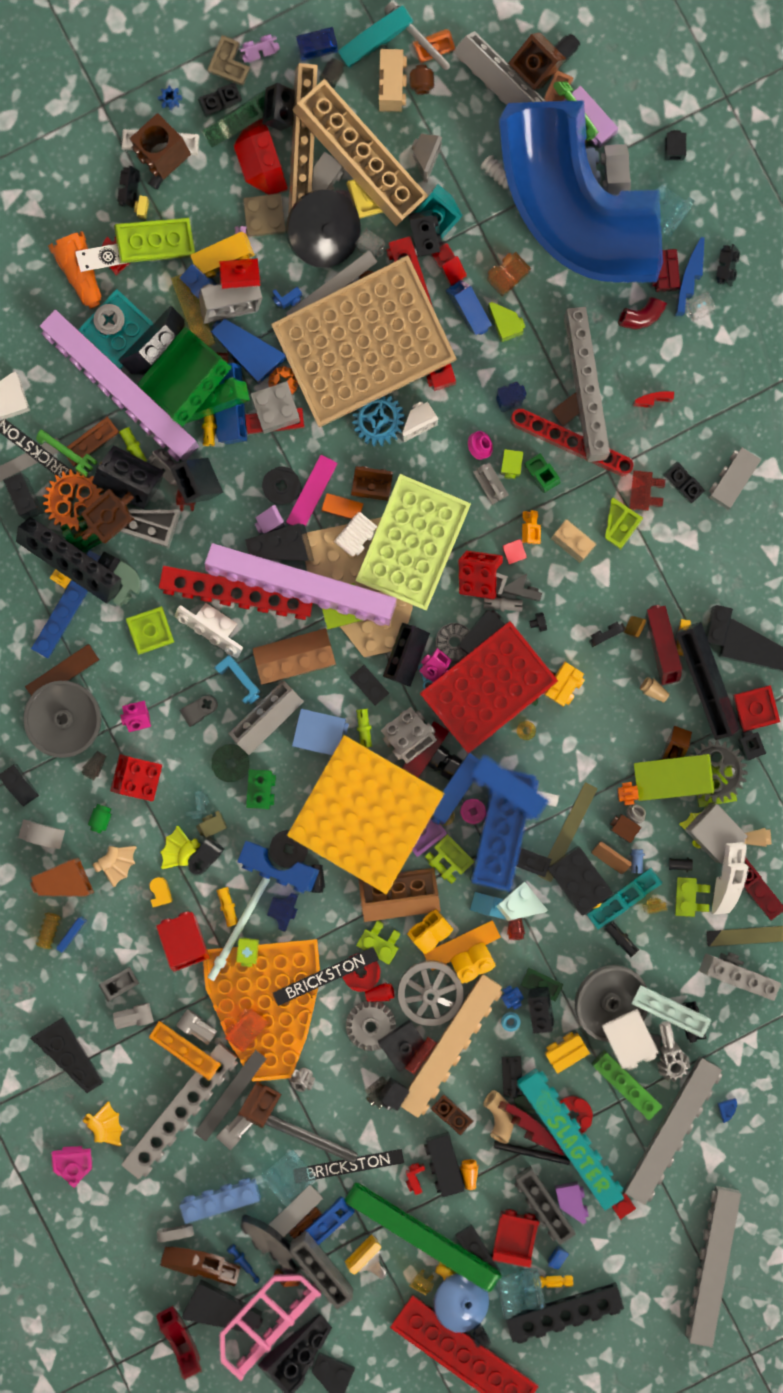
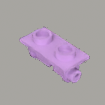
M268 34L261 37L259 42L249 41L243 43V48L239 49L241 52H245L242 55L243 61L250 63L260 59L259 51L261 50L264 57L277 53L280 48L278 42L274 43L273 41L277 38Z

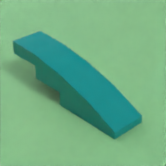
M402 5L352 39L338 53L347 67H352L364 56H369L381 45H386L414 21Z
M650 867L603 901L600 907L594 908L587 913V916L599 930L627 911L632 905L644 898L663 882Z

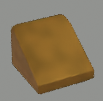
M631 616L624 633L638 638L645 626L646 620Z

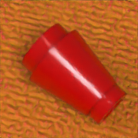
M385 982L365 991L367 1002L390 1001L395 998L392 983L387 984Z

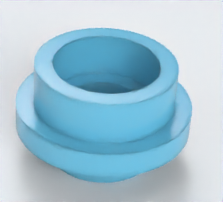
M508 1012L503 1015L501 1025L506 1031L513 1032L519 1028L520 1018L516 1013ZM509 1018L514 1019L513 1025L507 1024Z

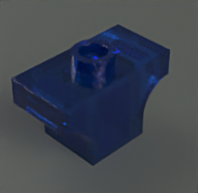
M291 892L287 898L273 897L267 915L277 920L279 924L278 930L286 932L290 919H295L298 910L295 908L299 894Z

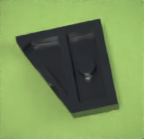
M319 1352L312 1373L329 1393H345L355 1367Z

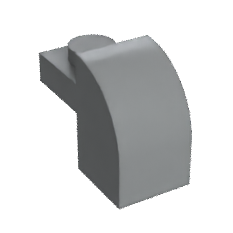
M23 819L18 838L37 845L60 849L65 830Z

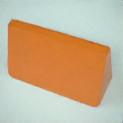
M448 29L425 37L441 55L456 50ZM418 41L413 42L420 63L433 59Z
M327 493L321 511L352 520L357 512L361 513L364 503Z

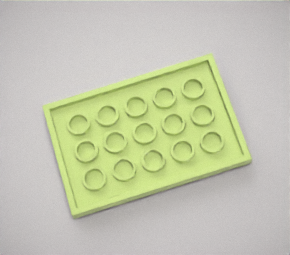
M400 474L356 581L427 611L471 503Z

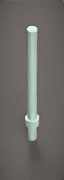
M263 877L222 952L219 957L215 958L214 966L207 978L214 981L220 969L224 968L230 951L270 879Z

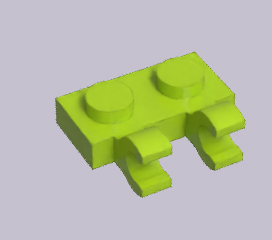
M677 877L675 916L695 917V911L709 912V904L696 903V892L710 893V885L697 884V878Z
M377 920L371 931L368 929L364 930L356 946L364 951L374 947L378 958L389 965L399 949L394 944L401 933L394 929L388 941L378 936L384 923Z

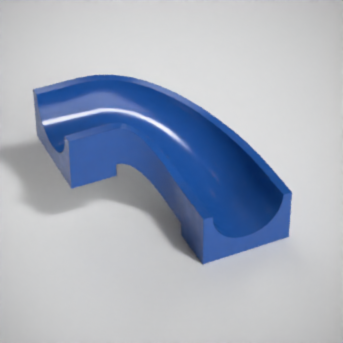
M584 100L508 103L499 119L505 174L514 203L526 226L539 244L562 265L591 279L618 283L657 282L663 265L659 190L620 191L619 195H612L599 185L592 173L585 148L587 135Z

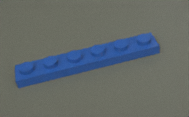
M90 550L87 553L89 557L97 562L101 557ZM71 580L32 646V650L49 659L87 595L88 591Z

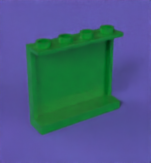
M185 326L138 382L137 386L153 399L172 420L183 427L232 367Z

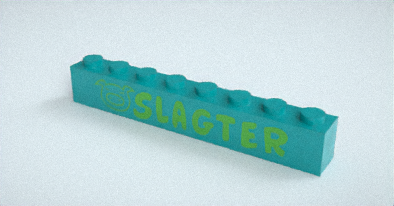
M534 1068L517 1080L518 1086L604 1211L624 1199L622 1185L618 1180L615 1182L612 1179L613 1173L608 1165L604 1166L601 1163L603 1158L597 1149L593 1151L590 1147V1144H592L586 1133L582 1135L579 1131L581 1126L575 1118L571 1119L568 1115L570 1110L564 1102L561 1104L557 1099L559 1094L554 1087L550 1088L546 1083L549 1080L543 1071L539 1072L537 1068Z

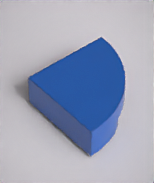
M736 1098L717 1103L723 1123L729 1121L737 1109Z

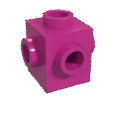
M437 648L431 655L427 654L420 663L423 665L419 671L426 679L435 682L448 671L447 669L452 659Z
M145 700L122 706L123 714L120 715L122 725H126L129 732L151 727L150 715Z

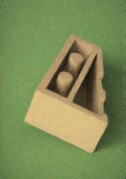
M380 49L379 111L402 112V106H406V94H402V87H406V75H403V68H407V56H403L402 49Z

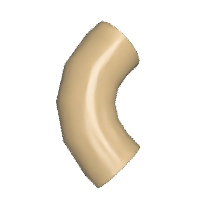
M493 1090L484 1100V1106L494 1116V1127L490 1136L500 1143L508 1144L514 1127L511 1123L513 1115L498 1108L500 1101H507L500 1093Z

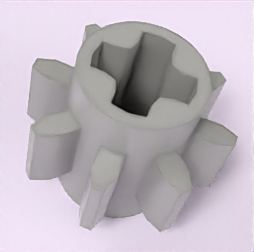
M300 1068L299 1071L297 1069L294 1070L290 1082H293L292 1086L295 1090L304 1092L306 1089L311 1090L315 1078L312 1077L313 1073L311 1070Z

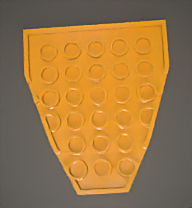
M317 939L259 944L257 963L252 964V967L241 966V963L237 962L238 946L233 947L226 959L227 963L224 968L220 969L214 981L207 977L214 966L215 958L219 957L223 948L207 949L210 958L203 961L205 989L213 1003L214 1010L220 1019L230 1046L239 1057L243 1066L255 1050L267 1058L252 1078V1081L291 1078L308 1035L318 988L279 1006L273 992L320 971Z

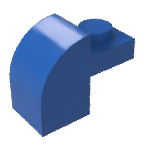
M191 264L180 277L198 299L200 289L205 285H218L212 278H207L195 264Z

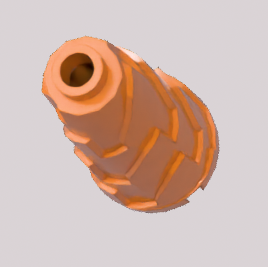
M81 231L79 235L77 232L57 240V245L53 246V243L48 245L51 254L53 253L69 283L74 287L82 304L92 309L100 305L99 301L102 300V296L95 278L94 269L80 271L75 251L88 249L85 241L86 237L83 231Z

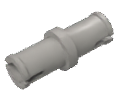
M503 596L502 598L495 599L484 598V602H488L484 603V609H499L501 612H505V610L522 612V606H516L523 604L522 599H506Z

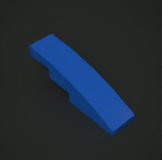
M705 237L699 239L686 265L677 296L675 316H683L685 314L686 298H692L695 279L700 280L703 275Z

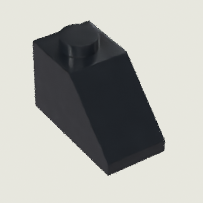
M13 764L0 774L3 784L23 807L39 796L18 764Z

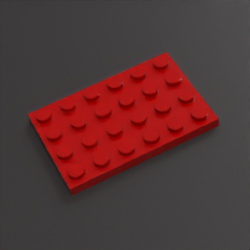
M509 621L423 690L420 695L469 754L555 685L558 680L512 622Z

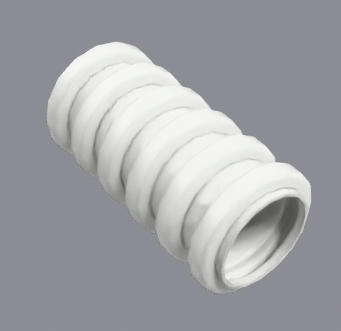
M493 155L488 156L481 164V169H485V172L489 173L490 177H494V181H498V185H502L503 189L509 188L505 169L502 167L503 164L498 163L497 159L494 160Z

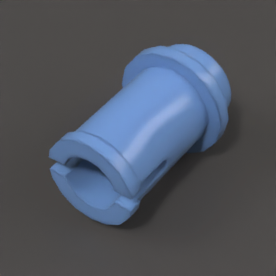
M632 849V853H630V856H632L631 873L637 872V866L638 873H643V856H645V853H643V849Z

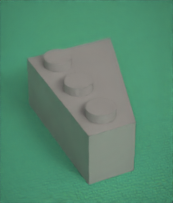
M179 509L128 510L134 520L123 528L120 533L167 548L170 547L181 514Z

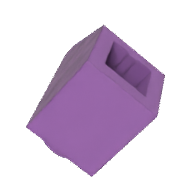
M577 1181L556 1185L555 1190L560 1209L582 1224H585V1217H589L587 1205L583 1206L582 1198H585L583 1186L579 1187Z

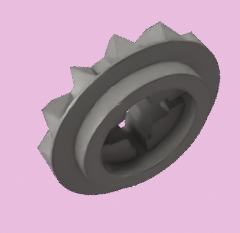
M102 305L94 314L95 327L105 335L115 334L121 330L124 324V314L116 305ZM103 315L108 317L114 315L113 321L115 325L111 323L105 325L106 319Z

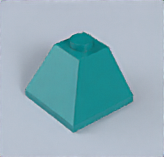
M439 184L434 187L428 194V197L414 212L432 209V214L437 215L439 224L438 227H435L437 234L441 233L442 239L463 216L453 196Z

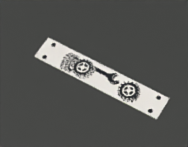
M117 244L75 251L81 272L125 264L120 263Z

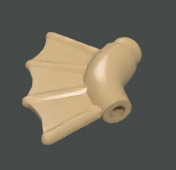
M109 846L107 854L98 859V862L93 863L95 871L100 872L103 870L111 885L116 887V884L121 879L128 877L129 868L135 864L133 854L136 846L120 848Z

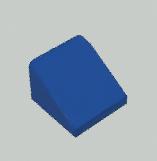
M556 1246L547 1260L548 1266L559 1269L569 1253Z

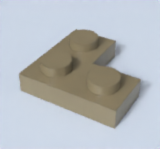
M222 35L208 67V72L243 86L250 67L234 61L240 42Z

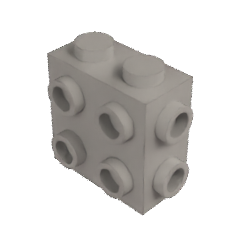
M412 707L403 711L396 719L381 729L385 736L382 738L388 747L393 746L395 749L392 752L398 760L403 758L406 764L437 741L433 735L435 730L429 723L425 725L423 722L425 720L424 716L419 710L415 712Z

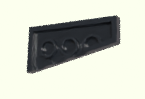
M64 1017L30 1038L86 1093L104 1083Z

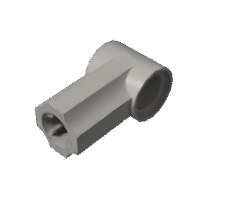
M150 1003L140 1004L131 1009L113 1013L116 1029L133 1025L141 1026L154 1022Z
M189 1009L185 1011L176 1025L183 1032L189 1035L192 1034L207 1045L217 1032L216 1029L202 1021L200 1016Z
M237 1116L229 1125L227 1124L216 1138L231 1150L253 1123L247 1121L242 1116Z

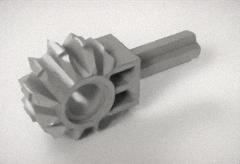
M663 1021L659 1024L663 1046L659 1049L661 1054L659 1059L661 1061L657 1062L658 1072L667 1081L671 1079L675 1082L677 1078L683 1080L682 1075H688L687 1069L691 1068L688 1062L689 1058L680 1049L678 1044L674 1042L670 1022Z

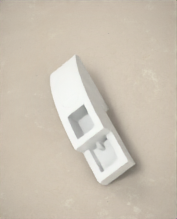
M742 842L726 844L721 877H716L711 912L713 915L730 913L743 890L748 866L744 864L747 845Z

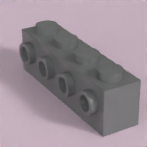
M531 1165L515 1176L517 1181L514 1183L520 1193L524 1191L528 1197L525 1199L531 1209H536L538 1212L536 1217L542 1225L546 1224L549 1228L547 1233L553 1242L557 1240L559 1245L576 1235L573 1227Z
M307 1231L291 1241L289 1251L291 1256L298 1261L304 1272L311 1277L316 1287L323 1292L329 1303L336 1310L352 1300L353 1287Z

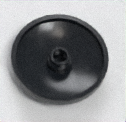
M326 189L314 190L299 198L291 208L286 223L287 240L293 253L304 263L319 268L339 265L350 257L358 244L361 232L359 214L353 203L341 193Z

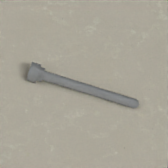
M391 1L385 7L384 12L388 15L399 8L400 5L396 1ZM410 24L406 30L444 70H448L450 64Z

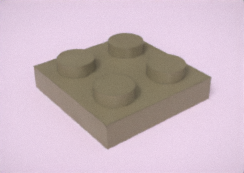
M281 194L243 198L248 237L286 233Z

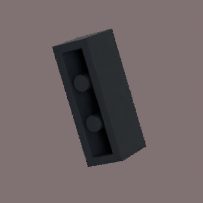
M402 623L383 677L411 687L430 633L418 627Z
M449 1132L426 1138L427 1144H424L427 1156L431 1155L432 1162L429 1163L431 1172L436 1174L438 1179L435 1182L437 1193L441 1192L442 1197H447L464 1192L465 1188Z

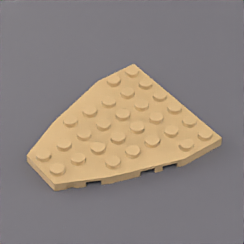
M382 517L371 519L370 521L378 528ZM347 524L307 532L314 561H305L307 572L347 584L355 583L357 587L388 595L356 581L373 538L370 541L368 539L363 544L365 548L358 556L356 554L350 556L334 543V540ZM396 599V607L389 626L377 625L372 620L366 619L340 626V628L364 658L392 652L402 623H409L413 605Z

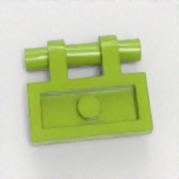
M448 834L434 847L439 852L437 856H434L431 852L425 856L429 861L428 864L432 868L435 867L442 874L441 877L450 884L456 880L452 875L455 870L462 875L475 862ZM443 857L451 865L448 869L440 862Z

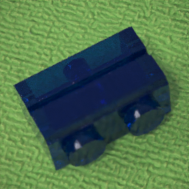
M516 381L509 384L508 387L498 388L495 398L500 410L504 413L511 410V408L514 409L522 406L527 393L524 386Z

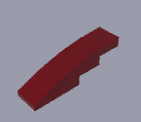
M433 721L431 726L435 730L433 735L437 741L406 764L405 762L402 769L419 778L449 733L447 729Z
M500 1101L498 1108L514 1115L511 1123L527 1130L524 1138L557 1154L564 1155L563 1149L542 1125L520 1109L507 1102Z

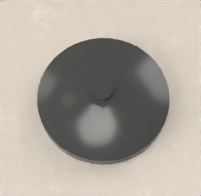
M54 681L40 687L30 697L24 711V728L29 740L38 750L53 757L67 758L81 754L94 743L101 728V710L96 698L85 687L70 681Z
M606 965L594 970L582 981L576 993L574 1007L578 1023L593 1038L609 1042L602 1027L603 1024L635 1009H638L644 1022L648 1011L633 1005L632 1001L640 985L647 988L645 982L637 973L621 965Z

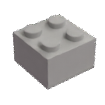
M288 382L251 393L264 434L300 422Z

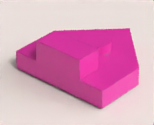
M82 1146L63 1147L62 1150L52 1151L51 1153L53 1172L64 1178L73 1188L79 1184L93 1167L91 1148L82 1149Z

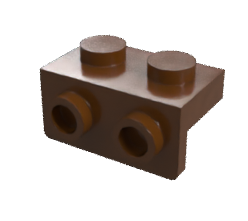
M356 466L351 496L389 501L393 472L385 469L378 470L366 466Z

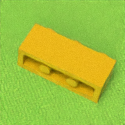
M239 232L190 256L193 263L207 278H214L216 273L220 272L219 261L250 259L255 254L247 234Z

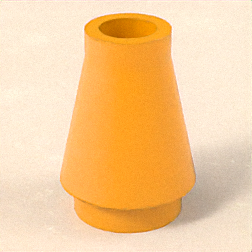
M473 1159L463 1160L460 1165L465 1189L467 1190L476 1189L479 1165Z

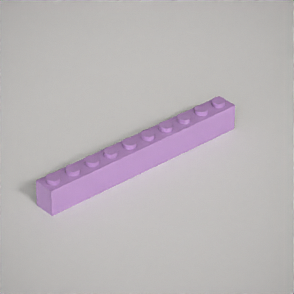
M213 543L205 561V570L210 575H221L233 582L238 580L250 587L258 586L270 593L278 592L286 598L295 597L304 603H315L323 609L331 608L340 614L355 615L360 620H372L375 624L381 626L390 625L396 607L397 598Z

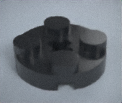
M279 466L264 476L262 489L265 497L270 502L276 505H286L292 503L298 497L301 484L298 476L292 469ZM281 481H284V485H286L287 488L283 489L282 491H279V488L276 487V484H280Z
M290 830L277 833L270 844L272 860L278 866L284 868H292L297 862L302 863L308 853L307 847L287 836ZM285 844L294 846L292 854L283 851L285 850Z

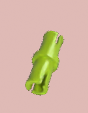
M130 427L121 430L119 434L127 446V452L147 462L148 460L140 448L141 444L139 441H136Z
M368 708L356 710L358 727L356 728L359 731L360 744L366 748L372 747L370 734L372 727L369 725Z

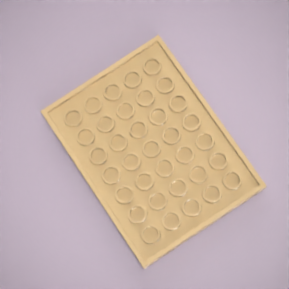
M409 256L271 324L318 427H322L457 360Z

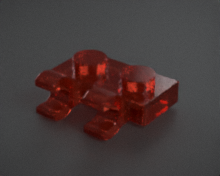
M633 471L629 508L631 510L649 511V506L662 507L664 498L650 497L651 487L664 488L665 479L652 478L653 472Z

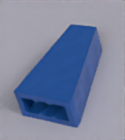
M224 319L222 322L219 320L212 326L213 330L211 333L214 338L258 385L287 359L284 353L227 319Z
M471 753L465 757L443 790L445 794L430 819L433 823L444 825L473 783L472 779L474 777L470 774L480 760Z

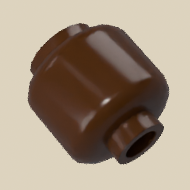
M425 64L417 65L415 69L410 71V88L415 91V94H429L434 88V71L427 68Z

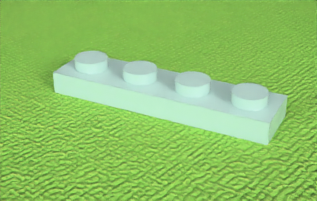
M641 985L632 1001L633 1005L702 1038L711 1022L710 1018Z

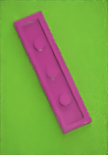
M320 455L286 521L287 524L291 526L304 524L306 527L338 465L337 462Z

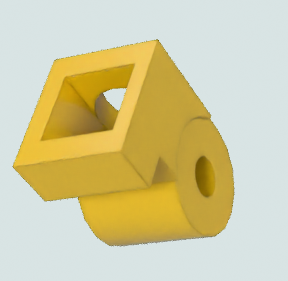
M163 877L154 878L150 882V890L155 894V899L151 900L152 906L157 907L172 902L173 899L166 879Z

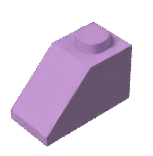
M275 505L255 517L257 520L255 526L259 534L262 532L265 534L285 527L284 521Z

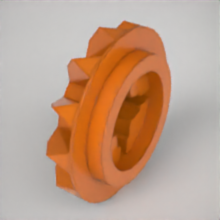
M285 366L275 368L269 376V387L277 385L280 382L279 375H281L283 378H289L287 382L291 394H293L297 390L299 383L292 368Z

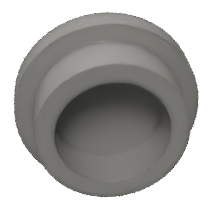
M634 805L627 810L628 818L634 823L640 824L645 820L646 811L642 806Z

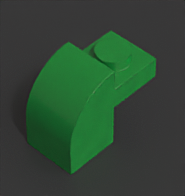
M541 453L524 463L535 480L536 485L543 493L561 483L560 477L551 464H547Z

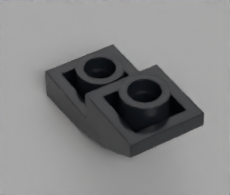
M232 83L217 88L216 92L199 97L198 101L205 117H208L242 101L236 84Z
M676 462L663 474L672 486L691 504L705 491L679 462Z

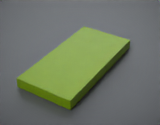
M189 218L114 225L120 263L187 258L195 253Z
M710 754L634 763L639 795L638 801L714 793Z

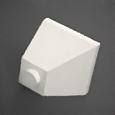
M419 402L412 406L413 409L409 413L402 433L403 442L438 425V417L428 402L424 404Z

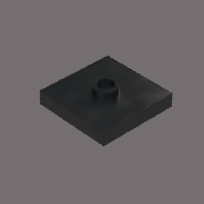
M410 1019L378 1040L379 1045L398 1072H401L431 1051Z

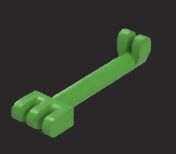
M567 81L554 83L553 87L559 96H564L567 101H577L571 93L574 90ZM585 113L586 140H592L599 132Z
M42 429L37 434L36 440L40 444L47 442L78 465L75 470L84 477L88 476V472L83 468L89 471L93 469L88 462L93 465L98 463L97 460L88 454L81 458Z

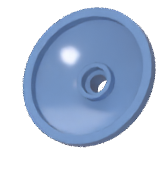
M458 1273L450 1275L439 1285L434 1298V1310L439 1322L445 1328L460 1333L468 1332L477 1327L485 1318L489 1307L488 1292ZM469 1302V1306L465 1308V1303Z

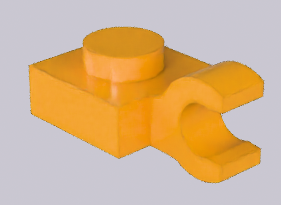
M523 511L522 517L526 523L522 524V543L541 544V525L537 524L538 511Z

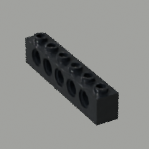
M29 517L18 526L16 536L18 544L106 604L118 594L122 579L32 517Z
M614 1282L505 1315L512 1342L520 1344L534 1336L536 1338L543 1337L550 1331L560 1332L570 1325L573 1327L584 1324L583 1321L590 1319L591 1321H597L606 1314H619L624 1309L618 1286ZM600 1299L607 1300V1304L604 1307L597 1305ZM581 1305L589 1306L588 1310L584 1313L578 1311ZM567 1310L570 1312V1315L567 1318H562L560 1313ZM544 1316L552 1318L548 1324L542 1323L541 1320ZM525 1322L533 1323L531 1329L523 1328Z

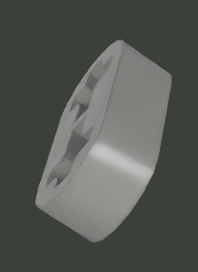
M192 1224L157 1231L158 1242H167L194 1235Z

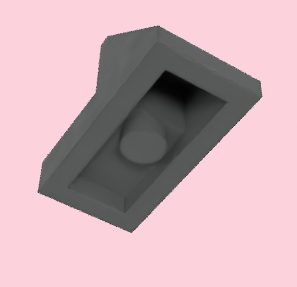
M527 574L508 584L503 589V593L538 602L542 596V593L538 592V588L528 586L527 589L524 588Z
M128 967L99 984V987L109 1002L138 985L139 982L131 968Z

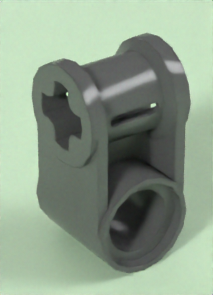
M203 696L182 708L180 712L189 727L214 712L218 707V702L212 696ZM205 700L212 701L211 709L204 708Z

